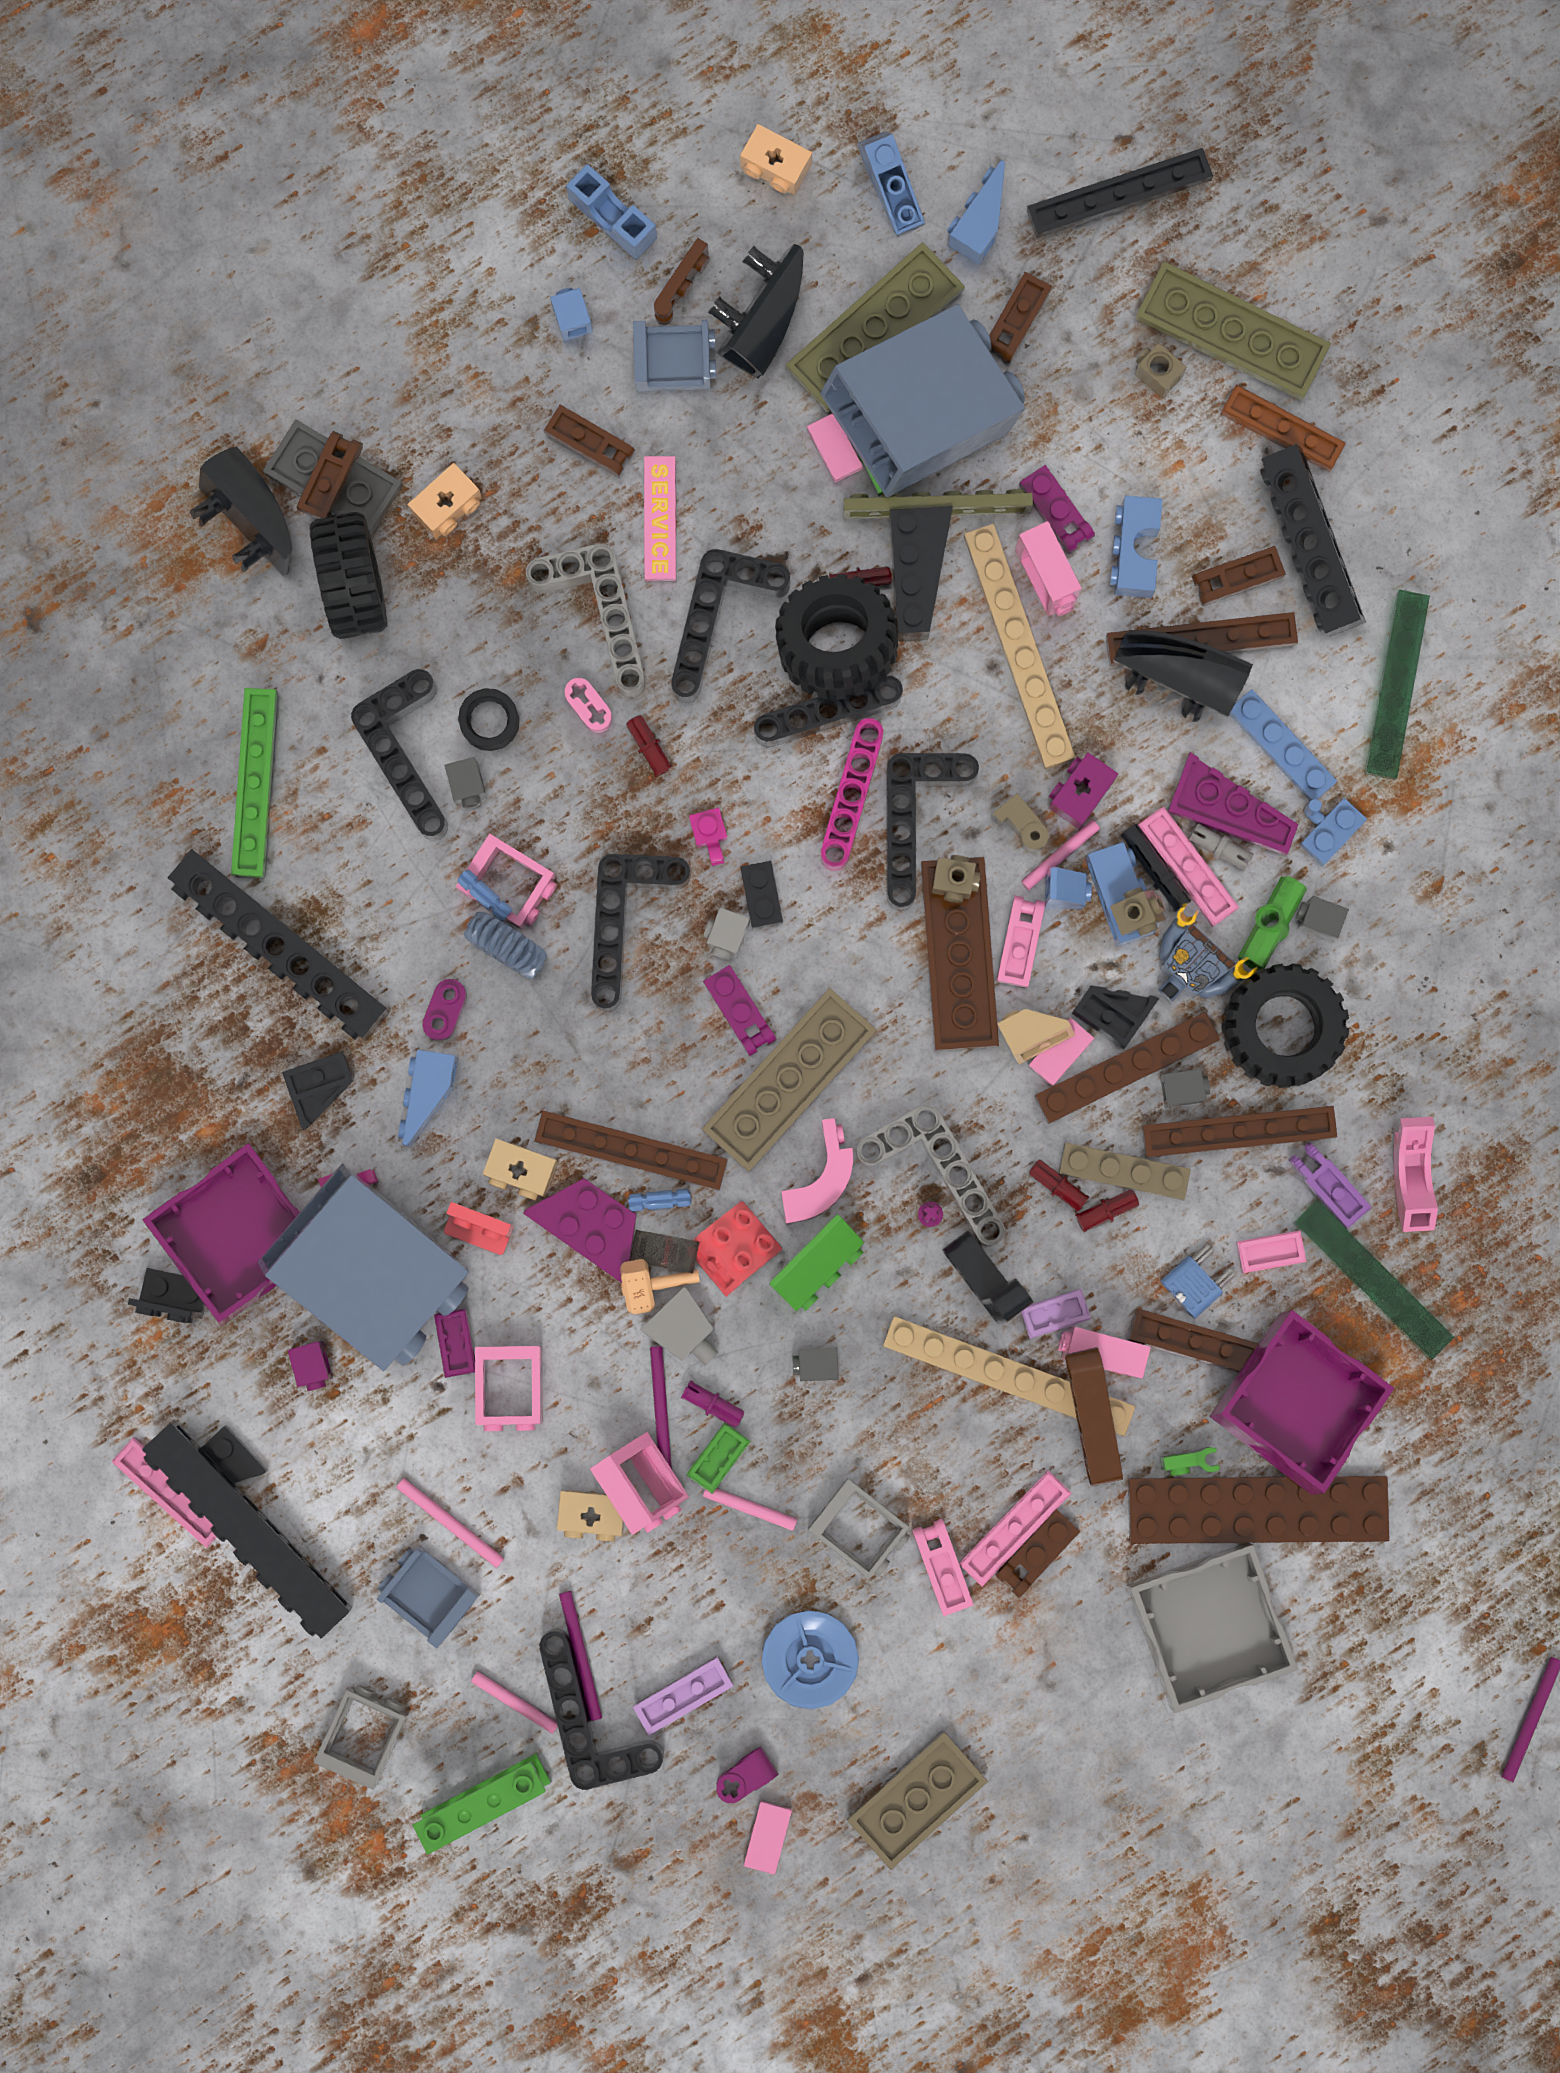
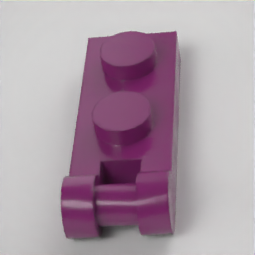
M1046 465L1019 482L1020 488L1025 493H1032L1033 506L1044 522H1049L1057 540L1067 553L1074 551L1077 548V544L1081 541H1088L1095 536L1090 524L1081 516ZM1073 524L1077 530L1071 534L1067 533L1065 528Z
M730 965L703 981L749 1056L758 1052L757 1048L766 1042L769 1045L777 1040ZM756 1025L760 1032L749 1038L745 1030Z

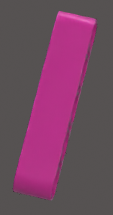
M873 718L863 719L856 726L822 844L821 862L830 871L842 870L849 861L878 759L884 730L880 722ZM870 728L876 731L878 737L872 742H867L861 738L860 733L864 729ZM863 758L869 763V768L866 771L858 772L852 767V762L855 759ZM849 788H855L860 792L861 797L855 802H849L844 798L843 793ZM840 818H847L851 821L852 828L847 832H840L835 828V822ZM831 848H838L843 852L844 857L839 862H831L826 857L827 851Z

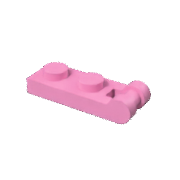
M1014 895L996 982L1028 988L1045 901L1036 900L1034 903L1025 901L1024 897ZM1020 914L1032 915L1031 923L1020 921Z
M943 1519L934 1521V1525L922 1529L920 1526L912 1529L942 1615L946 1616L974 1606ZM939 1537L942 1546L930 1550L927 1541Z

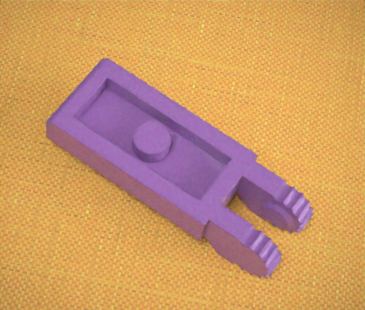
M1308 1142L1303 1148L1307 1155L1320 1167L1312 1173L1305 1166L1304 1162L1295 1155L1289 1159V1162L1305 1179L1304 1182L1339 1222L1348 1229L1372 1207L1330 1159L1327 1160L1313 1144Z

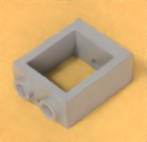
M849 1478L845 1480L808 1528V1531L869 1579L873 1574L879 1577L890 1563L886 1559L894 1548L899 1551L910 1537L906 1533L910 1528L906 1523ZM853 1493L897 1527L868 1565L825 1532V1529Z
M357 1685L356 1689L349 1687L346 1690L314 1763L373 1790L380 1781L409 1713L403 1710L404 1705L390 1698H387L384 1702L373 1697L375 1694L373 1690ZM353 1700L396 1719L375 1769L331 1750Z

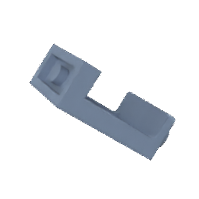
M702 320V325L646 327L645 321H633L636 392L711 389L710 379H716V359L710 360L709 348H715V329H709L708 320Z
M422 1546L418 1547L415 1551L409 1548L398 1561L401 1569L394 1577L388 1574L377 1589L381 1594L377 1597V1600L380 1603L384 1602L428 1638L426 1641L437 1649L481 1594Z

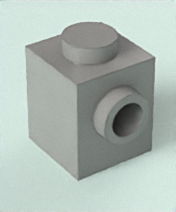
M720 907L715 921L709 920L703 936L708 938L707 947L712 948L711 954L729 960L730 955L737 958L750 925V918Z

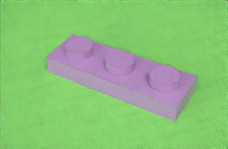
M716 1657L633 1705V1709L647 1734L651 1735L730 1689L734 1684L721 1661Z

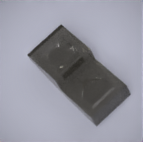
M636 1230L630 1261L643 1259L651 1266L693 1273L699 1242Z

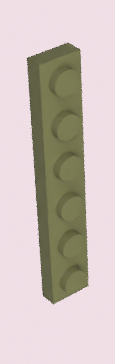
M1022 489L1007 490L1006 494H993L991 490H979L975 492V495H962L960 491H947L943 493V496H931L929 492H915L912 496L900 497L898 493H895L888 498L884 494H881V497L868 498L867 494L858 493L850 495V498H844L843 517L844 519L889 518L890 510L953 506L951 516L1030 514L1033 498L1032 493H1025Z

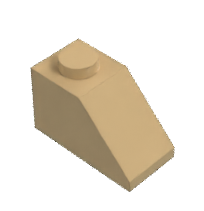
M1028 1009L1012 1011L1003 1017V1021L997 1023L1019 1065L1075 1036L1068 1020Z

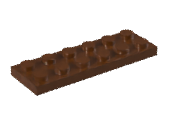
M984 857L970 858L969 862L976 863L975 872L981 873L978 892L972 891L970 899L963 898V903L944 900L945 895L933 894L932 887L937 860L921 861L935 1051L999 1046ZM958 876L952 877L956 882L962 881Z

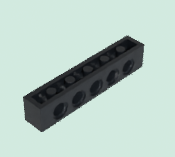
M1294 444L1262 458L1264 468L1260 469L1261 476L1267 487L1271 485L1275 497L1271 498V503L1277 516L1282 514L1285 526L1281 527L1287 544H1293L1296 555L1292 556V560L1297 572H1303L1307 584L1303 585V590L1308 602H1314L1317 613L1313 614L1318 630L1320 632L1324 631L1325 634L1332 637L1366 623L1303 449L1299 445ZM1290 476H1295L1296 486L1294 489L1284 491V480ZM1300 505H1306V516L1302 520H1294V510ZM1316 534L1318 537L1317 545L1313 549L1306 550L1304 547L1305 538L1308 535ZM1321 563H1327L1329 568L1327 575L1322 579H1316L1314 574L1315 568ZM1337 592L1339 594L1338 604L1333 608H1327L1325 605L1327 595Z

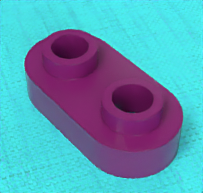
M445 979L434 990L422 1023L425 1034L432 1040H447L455 1031L467 999L466 989L459 981ZM448 989L455 991V997L452 1000L444 998V993ZM436 1019L444 1021V1026L440 1030L433 1028V1022Z

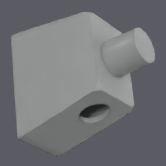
M683 1287L640 1329L681 1361L692 1352L706 1365L719 1353L706 1340L715 1329L686 1287Z

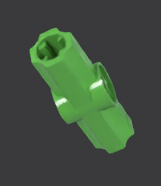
M1281 876L1266 905L1260 907L1256 912V924L1238 955L1239 961L1249 957L1244 964L1251 969L1257 967V971L1267 966L1278 943L1289 934V923L1307 891L1305 885L1292 877ZM1279 920L1276 925L1267 927L1269 922Z

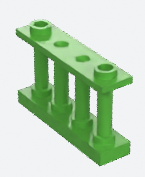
M536 1752L421 1813L422 1819L412 1826L428 1855L545 1793L544 1786L552 1781Z

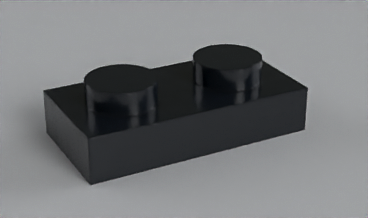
M766 861L740 866L752 930L783 924L772 862Z

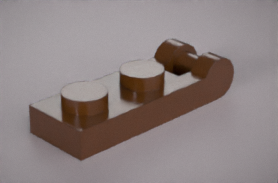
M698 237L654 302L655 319L661 325H667L673 320L672 309L680 297L686 298L693 286L692 279L697 272L702 273L710 261L708 244Z
M1024 272L989 334L991 341L990 353L994 351L1002 355V360L1008 363L1012 362L1018 348L1052 290L1051 285ZM1002 333L1012 338L1009 345L999 340Z
M561 404L544 429L546 435L603 467L607 472L616 477H619L623 471L622 465L626 458L630 459L635 451L628 443ZM609 447L616 450L612 459L604 455Z
M332 431L296 506L298 511L317 519L330 517L351 469L361 454L363 443L354 439L348 441L343 438L342 434ZM337 450L345 452L343 459L334 456Z
M1272 546L1196 573L1192 576L1194 585L1200 589L1201 596L1199 598L1202 606H1208L1219 600L1282 579L1286 573L1276 547ZM1218 578L1221 588L1213 590L1210 581Z
M1056 1509L999 1569L995 1576L1001 1582L1006 1581L1013 1588L1012 1592L1020 1598L1080 1531ZM1019 1564L1028 1571L1022 1579L1014 1572Z

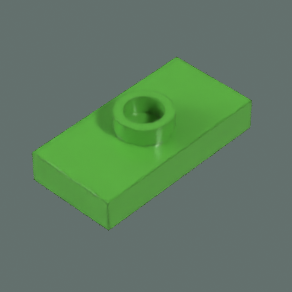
M724 1422L686 1476L713 1494L748 1447L750 1440Z

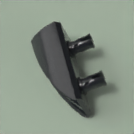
M793 244L787 249L780 260L776 262L772 261L753 245L748 251L751 256L747 255L742 263L748 265L764 277V284L745 312L740 313L720 296L714 302L718 308L713 306L708 311L710 315H713L730 328V334L717 353L721 358L757 379L764 375L774 359L795 310L803 274L804 256L802 247L797 244Z
M237 446L226 449L205 461L200 468L199 489L208 498L190 510L192 518L196 519L199 517V526L203 527L208 521L222 512L251 542L232 555L235 564L243 561L241 571L246 572L249 567L262 557H265L282 576L287 575L292 550L289 530L279 504L262 476Z
M1130 630L1126 632L1113 662L1132 671L1125 682V688L1128 691L1136 681L1139 682L1135 695H1140L1144 692L1145 686L1150 679L1188 698L1181 713L1186 718L1192 709L1195 708L1196 711L1192 722L1200 720L1205 707L1228 717L1253 664L1206 644L1177 635L1146 630Z

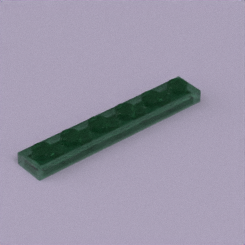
M1398 590L1396 594L1364 775L1390 780L1398 778L1430 595Z
M1315 1200L1293 1222L1429 1360H1433L1454 1338L1318 1200Z

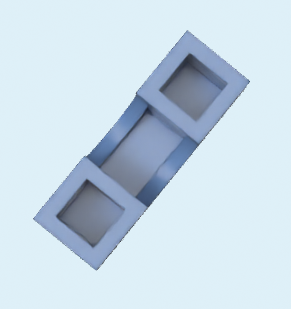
M588 164L566 185L568 200L635 260L657 239L656 225L634 205L630 208L625 206L614 195L610 184Z
M1125 495L1122 505H1116L1115 524H1120L1119 536L1114 535L1112 554L1117 555V566H1112L1110 572V585H1115L1114 595L1142 598L1153 597L1156 588L1158 560L1145 559L1139 556L1135 551L1134 541L1141 537H1157L1161 525L1163 500L1161 498Z

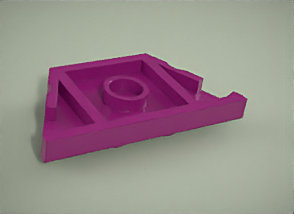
M585 1178L524 1211V1215L622 1283L620 1267L622 1263L630 1260L637 1218L636 1214Z

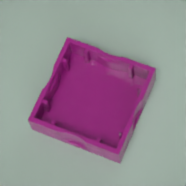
M248 1143L210 1170L199 1183L185 1191L179 1192L142 1220L219 1325L223 1326L277 1286L263 1274L257 1262L300 1211L292 1205L277 1185L276 1179Z
M1289 1310L1279 1313L1209 1417L1309 1494H1322L1326 1492L1350 1456L1352 1447L1359 1435L1370 1426L1394 1390V1387L1360 1361L1340 1351L1331 1342L1329 1337L1295 1311Z

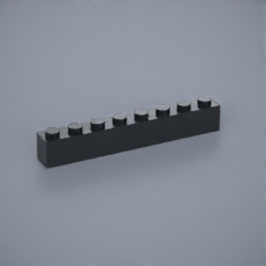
M176 1420L170 1422L142 1449L146 1454L143 1457L146 1463L155 1471L160 1469L168 1477L166 1480L167 1485L176 1494L180 1495L183 1493L191 1501L188 1506L194 1514L201 1519L205 1516L212 1523L213 1526L210 1529L214 1535L222 1542L226 1540L230 1542L235 1548L233 1551L235 1557L243 1565L250 1564L258 1572L255 1575L257 1580L266 1589L272 1587L280 1595L278 1601L289 1613L294 1610L301 1617L302 1621L300 1624L309 1635L314 1636L317 1634L322 1639L351 1611L352 1606Z

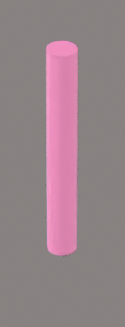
M1094 820L1087 823L1021 880L1023 886L1027 890L1033 888L1048 874L1051 867H1057L1099 831L1100 827Z
M718 1488L713 1494L707 1490L703 1494L705 1498L792 1531L797 1522V1518Z
M479 1671L476 1672L471 1683L548 1732L554 1733L558 1726L556 1720Z

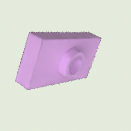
M1082 1289L1031 1304L1021 1312L1029 1339L1091 1320Z

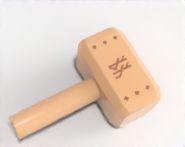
M643 1259L624 1262L620 1267L622 1293L625 1296L627 1311L633 1315L651 1312L654 1309V1290L700 1282L698 1270L650 1278L648 1263Z

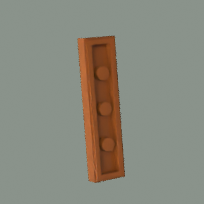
M1237 384L1220 413L1283 448L1294 444L1299 445L1303 449L1307 461L1329 473L1346 445L1344 441Z

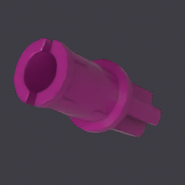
M926 1202L918 1210V1219L926 1227L937 1226L943 1219V1210L935 1202Z
M690 1380L681 1399L706 1411V1416L711 1414L732 1427H737L744 1416L742 1409L720 1398V1393L713 1394Z

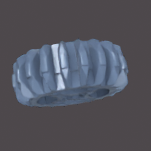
M477 912L466 925L467 928L463 934L467 941L524 977L534 978L537 972H540L547 958L545 950L506 923L485 912Z

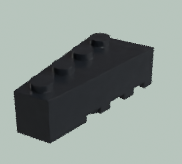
M953 506L890 510L889 529L898 642L929 639Z

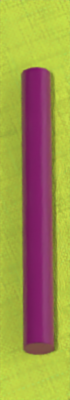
M656 1346L650 1347L657 1448L672 1469L663 1347Z
M572 1592L559 1593L589 1720L602 1719V1714Z
M1550 1657L1501 1776L1510 1782H1514L1560 1671V1660L1554 1657Z

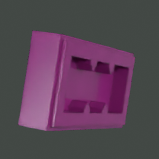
M467 1309L455 1310L447 1316H443L441 1313L434 1314L445 1378L475 1373V1354Z

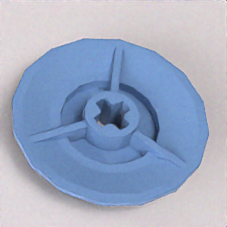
M808 1610L791 1614L774 1626L764 1643L761 1662L765 1679L776 1696L794 1707L816 1709L833 1704L847 1693L856 1678L859 1656L855 1639L842 1622L827 1613ZM809 1650L813 1651L814 1656L820 1658L819 1661L814 1662L813 1668H807V1663L801 1662V1657H805Z

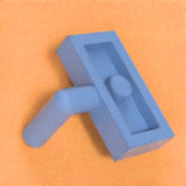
M1345 798L1327 816L1319 811L1322 804L1318 799L1311 800L1304 808V814L1317 827L1300 846L1321 866H1324L1367 820Z

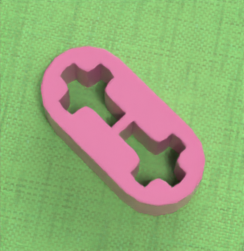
M574 678L570 680L565 687V697L568 704L590 731L595 733L607 731L612 724V713L609 707L586 679ZM576 686L579 689L585 687L584 694L589 702L584 704L578 697L572 699L571 697L574 695L572 689ZM593 706L597 713L605 712L606 714L603 716L605 722L601 725L598 722L592 724L590 721H592L593 717L588 709Z

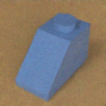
M1058 867L1050 868L1046 875L1045 908L1083 910L1085 902L1091 901L1092 883L1086 882V873Z

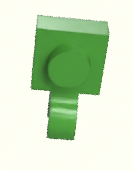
M1206 1447L1196 1452L1161 1456V1469L1165 1471L1170 1470L1171 1476L1190 1473L1189 1467L1197 1465L1207 1472L1218 1471L1220 1469L1219 1465L1209 1466L1205 1462L1206 1456L1210 1453H1216L1217 1449Z

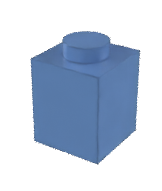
M564 288L556 292L555 296L550 297L563 342L593 333L580 288L574 290L573 288Z

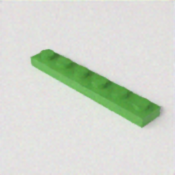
M244 688L231 875L235 877L265 878L278 691L276 689Z

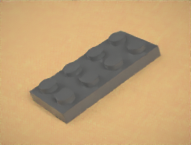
M295 419L263 470L264 475L302 496L328 438ZM337 450L334 456L343 459L345 452ZM359 457L351 469L331 514L333 516L351 512L364 514L370 535L372 536L403 487V484L398 479Z

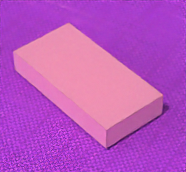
M833 413L807 426V431L834 483L863 470L856 452Z
M1071 1017L1068 1021L1075 1036L1037 1055L1028 1065L1051 1086L1058 1081L1094 1040V1037Z
M1300 1230L1236 1242L1242 1273L1306 1262Z
M760 1800L744 1861L745 1867L775 1875L792 1812L791 1808Z

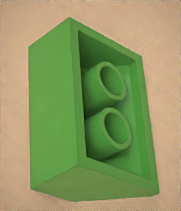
M837 1214L778 1273L769 1285L796 1312L800 1308L806 1312L819 1299L815 1293L824 1284L829 1288L841 1276L837 1270L845 1262L851 1266L864 1253L860 1249L864 1242Z

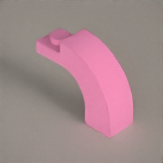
M1433 1117L1400 1118L1399 1132H1395L1393 1152L1395 1195L1403 1232L1435 1230L1438 1206L1431 1176V1151L1435 1130Z
M835 1118L822 1120L827 1164L820 1178L807 1187L781 1191L786 1224L807 1221L823 1214L837 1202L846 1189L852 1172L853 1149L839 1148V1144H843L845 1141L842 1124L836 1125Z

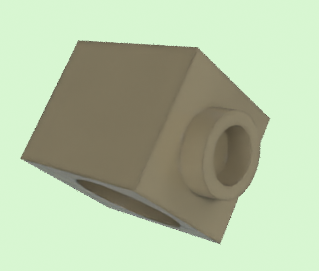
M1158 343L1152 350L1147 347L1137 358L1138 366L1135 375L1163 399L1181 380L1187 367L1164 346ZM1161 364L1166 369V372L1157 374L1152 371L1151 365Z

